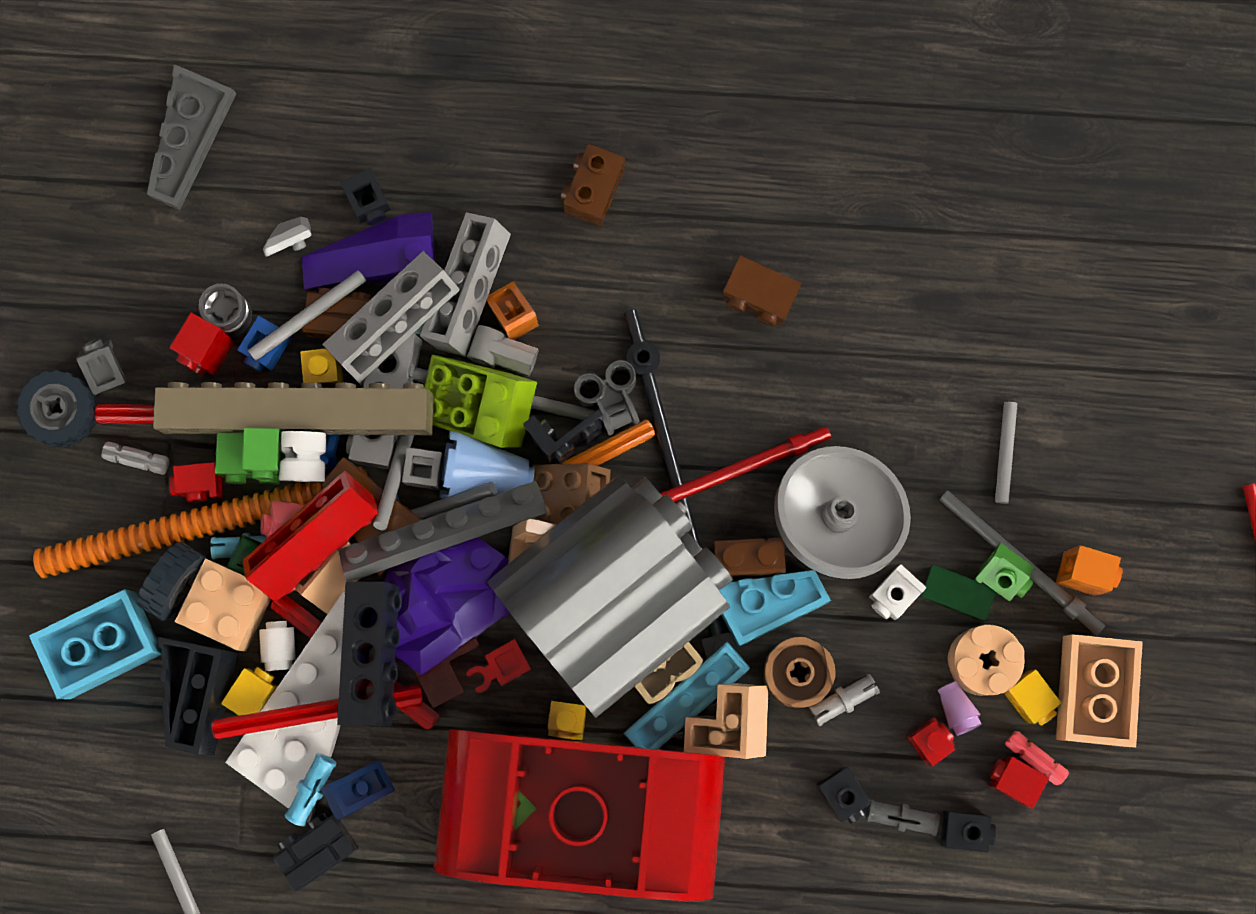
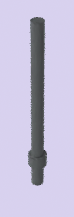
M947 490L939 501L996 549L1001 542L1034 566L1030 579L1063 607L1062 611L1072 620L1076 618L1096 636L1104 629L1105 625L1085 608L1086 604L1077 596H1070L950 491Z

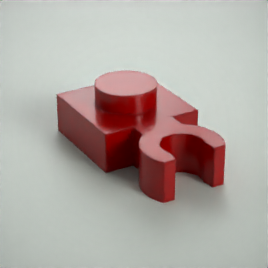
M516 639L485 655L489 663L488 666L472 667L466 674L468 677L474 676L476 673H481L484 676V683L475 689L477 693H482L490 688L492 680L497 678L500 685L504 686L529 672L532 668Z

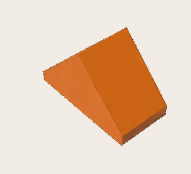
M514 281L488 295L486 301L507 338L515 340L539 326L534 310Z

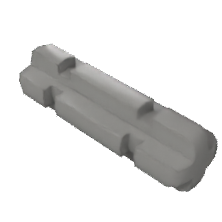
M106 442L101 453V457L107 461L115 463L119 461L123 465L146 471L149 469V471L161 475L167 472L169 466V458L159 454L152 456L150 452L128 446L122 447L112 442Z

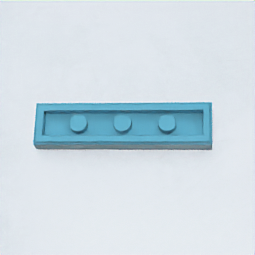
M726 642L701 664L692 676L683 680L623 734L635 747L659 749L685 726V717L697 716L717 698L718 684L734 683L750 669L749 665Z

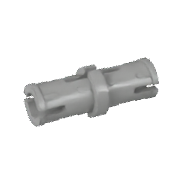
M867 674L864 678L844 689L841 686L835 689V694L813 706H809L811 714H814L817 724L821 726L845 711L847 713L854 711V706L874 695H878L880 691L877 685H874L875 681L872 676Z

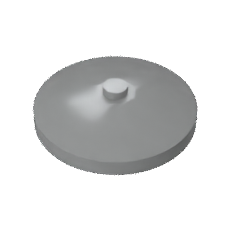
M839 446L824 447L813 450L797 459L780 481L774 501L776 525L788 549L806 566L830 577L854 579L866 577L880 571L900 552L909 534L910 507L901 483L892 471L878 459L853 448Z

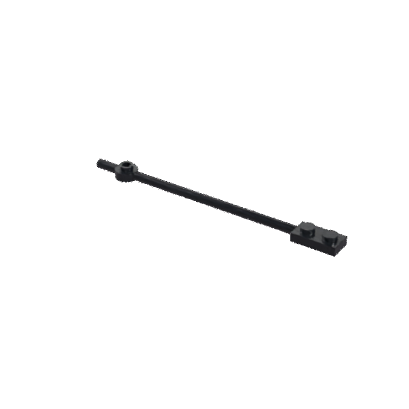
M629 310L624 313L632 341V346L627 352V362L633 366L636 375L642 378L672 489L684 484L654 375L660 364V353L652 343L645 341L637 310ZM640 353H647L650 359L646 363H641L637 360V356ZM688 497L679 501L688 509L685 515L693 526L688 533L701 547ZM719 616L708 625L711 637L701 640L706 660L726 642L742 657L740 648L736 645L731 633H724ZM743 674L734 683L749 684L747 674Z

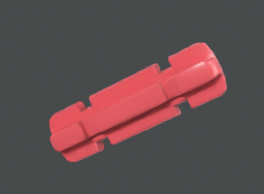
M1014 731L1005 742L1006 747L1014 753H1019V757L1042 774L1045 773L1049 777V781L1054 785L1062 784L1069 774L1067 769L1059 763H1053L1054 759L1033 742L1028 743V738L1020 732Z

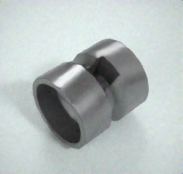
M227 284L212 285L202 293L199 299L201 317L223 330L228 336L239 335L249 327L252 320L251 307L234 287Z

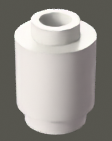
M287 621L266 622V629L259 630L261 663H265V671L290 669L293 665L292 660H296L294 627H287Z

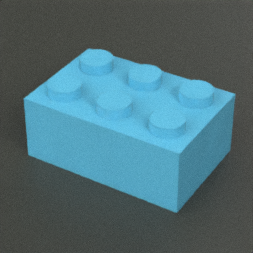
M124 589L29 635L57 699H72L162 655V648L158 646V639L144 609L137 605L138 596L136 592Z

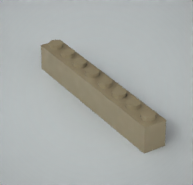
M170 382L168 383V388H155L153 428L164 434L244 433V428H277L281 431L326 433V435H432L433 394L428 389H424L423 384L405 383L403 388H390V385L386 383H370L369 388H356V384L336 383L335 388H322V384L302 383L301 388H289V384L274 382L268 383V388H255L253 383L238 382L234 384V388H222L220 383L204 382L201 383V388H189L187 383Z

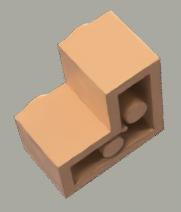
M741 683L718 684L716 716L685 717L684 752L743 759L766 756L768 686Z

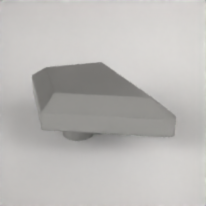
M298 217L278 224L263 248L265 256L274 254L291 245L295 251L306 247L304 239L312 236L308 218Z

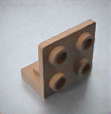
M589 463L533 465V481H537L548 513L531 519L557 525L610 482L611 470Z

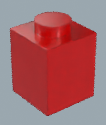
M1005 756L1003 761L998 759L989 775L993 779L989 787L1024 807L1033 809L1049 777L1014 757Z

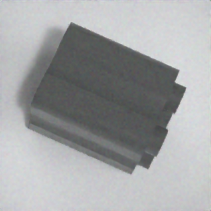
M617 475L487 581L513 618L595 718L730 608L729 603L720 593V590L733 580L731 575L707 547L702 549L688 533L693 526L677 504L667 494L662 496L645 477L633 487H630Z

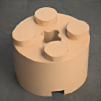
M982 625L966 630L955 638L948 652V666L954 681H957L959 687L964 691L979 696L997 695L1011 689L1020 679L1024 669V648L1008 630L995 625ZM989 654V660L992 661V664L983 668L984 662L979 657L980 655Z

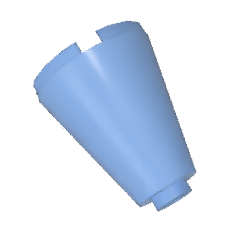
M454 431L449 432V439L454 440V443L446 444L441 481H444L443 487H446L447 490L440 489L441 499L489 482L495 484L497 494L533 482L534 467H529L528 459Z

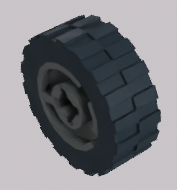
M53 370V372L49 373L45 371L40 373L41 375L31 378L30 382L26 386L24 385L21 390V396L17 400L18 409H16L17 416L20 418L19 423L27 431L26 433L37 441L56 448L57 446L64 448L69 447L71 444L76 445L84 437L87 438L92 427H95L97 422L95 421L94 414L98 401L90 387L73 374L63 373L60 370ZM60 403V408L63 409L62 413H53V407Z
M183 542L174 544L173 547H170L162 555L146 577L139 591L137 605L158 619L167 620L185 602L206 557Z

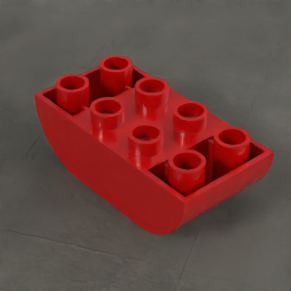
M449 729L434 872L453 878L492 884L676 901L713 899L726 757L684 751ZM520 791L537 809L515 830L517 808L522 804L518 800Z

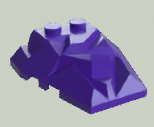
M476 537L388 568L384 582L399 586L402 598V605L397 618L400 641L396 647L395 657L422 676L457 652L458 648L473 637L477 638L487 627L500 618L503 620L510 615V612L487 583L490 578L508 565L509 560L493 547ZM376 612L371 616V626H374L377 621Z

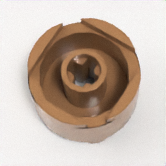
M806 637L790 638L776 645L766 656L762 671L764 685L768 686V693L778 703L792 708L809 707L822 701L831 690L836 674L835 664L830 653L821 644ZM794 663H798L800 668H806L807 674L802 676L801 683L798 682L797 678H791L790 671L795 669Z

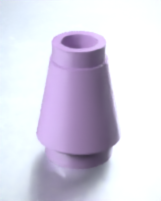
M957 681L938 690L949 730L953 729L956 736L967 733L981 725L978 718L981 714L961 687H959Z

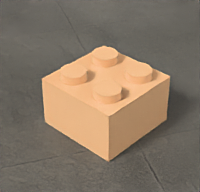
M205 559L175 622L233 649L246 652L271 598L250 583L244 575Z

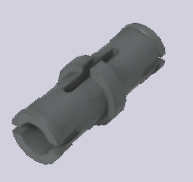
M870 799L871 804L868 805V813L866 814L867 822L894 826L897 831L905 832L908 829L931 834L932 836L937 835L940 822L939 814L910 809L909 805L903 803L900 806Z

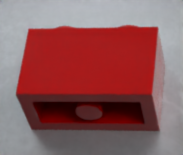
M190 313L170 349L179 355L176 361L183 364L188 370L203 377L205 372L215 377L235 342L217 326Z

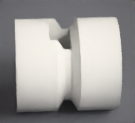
M282 431L280 434V451L285 454V458L279 463V481L325 482V462L320 459V456L326 453V433Z

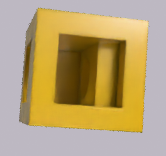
M551 701L548 736L583 740L587 707L585 705Z

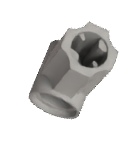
M478 325L467 358L483 366L491 368L498 366L529 377L536 363L539 350L538 348L506 338V335L498 330Z

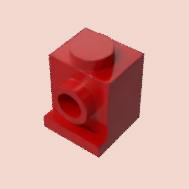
M216 463L173 466L174 476L169 478L171 495L186 497V502L206 501L207 495H210L211 498L217 501L224 500L223 478L215 474Z
M935 717L906 736L927 766L936 765L955 751L953 735L943 723L939 724Z

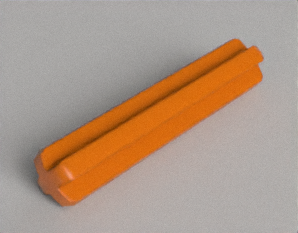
M644 420L577 454L562 464L589 463L598 466L653 438L655 430L649 420Z

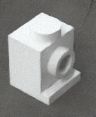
M900 564L869 596L874 601L871 606L886 620L889 617L896 620L927 587ZM893 588H899L902 591L903 596L901 600L897 601L891 597V590Z

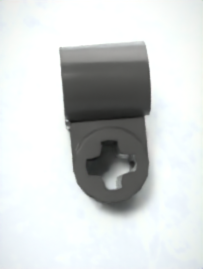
M622 360L614 361L608 366L605 374L606 380L602 381L597 375L588 373L580 376L574 385L576 401L580 406L589 409L597 408V410L601 411L604 418V428L608 436L612 435L615 429L629 423L635 425L640 423L634 405L628 395L635 387V369L630 363ZM618 371H624L630 376V380L627 384L619 386L612 382L611 377ZM587 384H593L598 387L599 393L592 399L584 398L580 394L582 387Z

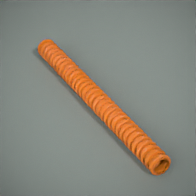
M358 466L367 475L365 468L363 469L362 466ZM296 482L294 487H291L289 484L285 485L282 490L276 487L274 492L265 490L262 495L257 492L251 498L249 495H245L243 500L233 498L231 503L225 500L220 506L218 503H214L212 508L202 506L200 511L196 508L192 509L191 513L182 511L180 516L171 514L169 519L163 516L160 517L159 521L151 519L149 524L143 521L139 523L138 527L132 524L129 525L128 529L120 527L118 532L112 529L106 535L100 532L97 534V537L93 535L87 536L86 540L77 538L75 543L69 540L65 545L57 543L55 548L46 546L44 551L38 548L35 549L33 554L34 567L37 574L45 579L48 578L49 574L52 576L58 575L60 571L68 573L70 568L76 571L80 569V566L84 568L90 567L91 563L99 565L101 560L107 563L111 561V558L115 560L121 559L122 555L130 557L132 552L138 555L144 549L147 552L152 551L153 547L161 549L163 544L169 547L173 546L175 541L178 543L184 542V539L193 541L195 536L204 538L206 533L212 536L215 534V531L224 533L226 528L232 531L235 530L237 525L240 528L245 527L246 523L255 525L257 520L261 522L263 514L269 513L271 501L306 505L324 489L322 486L323 482H305V484Z

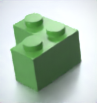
M244 428V433H217L215 474L225 478V483L246 484V478L259 480L260 484H280L279 463L285 458V454L280 451V434L282 431L277 428Z

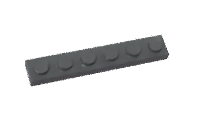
M537 481L339 549L341 565L347 582L548 513Z

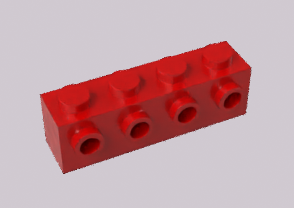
M346 471L342 472L242 560L246 579L274 602H277L285 594L291 593L297 587L298 582L310 572L318 570L329 555L335 550L343 548L352 535L360 528L368 526L374 520L375 515L379 512L373 494Z

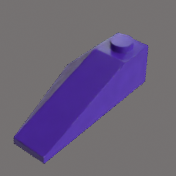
M432 213L398 215L302 256L304 290L334 288L357 270L366 279V282L362 285L389 283L422 251L436 262Z

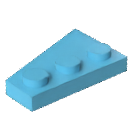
M814 570L774 575L773 577L760 579H743L730 582L720 590V593L730 605V608L722 614V617L738 647L831 601Z

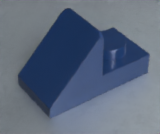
M380 760L321 789L336 820L351 815L395 791Z

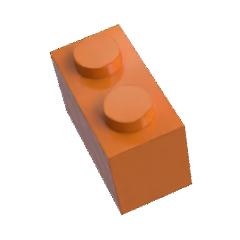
M1079 545L1064 551L1055 583L1093 596L1111 592L1113 587H1118L1122 577L1123 569L1119 567L1121 557Z

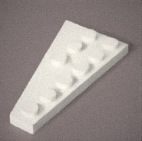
M345 592L341 594L261 712L339 698ZM337 718L245 734L225 763L289 808L298 792L296 786L299 780H304L315 759L316 753L329 757L332 756L341 725H337ZM316 803L306 820L308 823L314 818Z

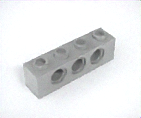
M467 212L465 214L444 270L460 290L424 323L420 334L421 338L437 350L466 357L511 235L495 218Z
M422 251L322 345L360 383L460 289L447 273Z
M413 333L360 382L361 388H369L370 383H386L390 385V388H403L405 383H414L413 378H408V376L413 375L414 368L418 365L422 340L418 335ZM389 359H396L395 369L390 373H383L384 363ZM349 435L346 445V452L349 454L348 459L356 464L390 470L400 435H380L376 439H370L369 435Z

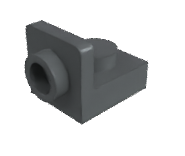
M99 338L82 345L83 350L79 352L76 358L93 395L126 382L125 375L112 350L114 345L111 340L102 342Z

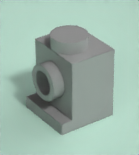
M407 448L402 482L406 486L440 490L444 465L441 461L442 453Z

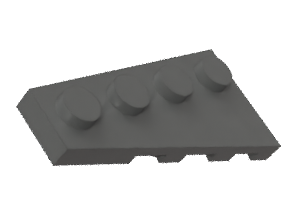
M174 64L172 73L173 83L171 91H168L166 116L164 123L161 124L159 134L161 139L158 152L155 153L147 195L154 200L180 210L230 109L236 92L232 88Z

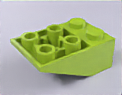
M432 355L424 389H428L433 394L432 425L458 432L501 448L522 447L525 435L523 423L529 419L537 381L483 366Z

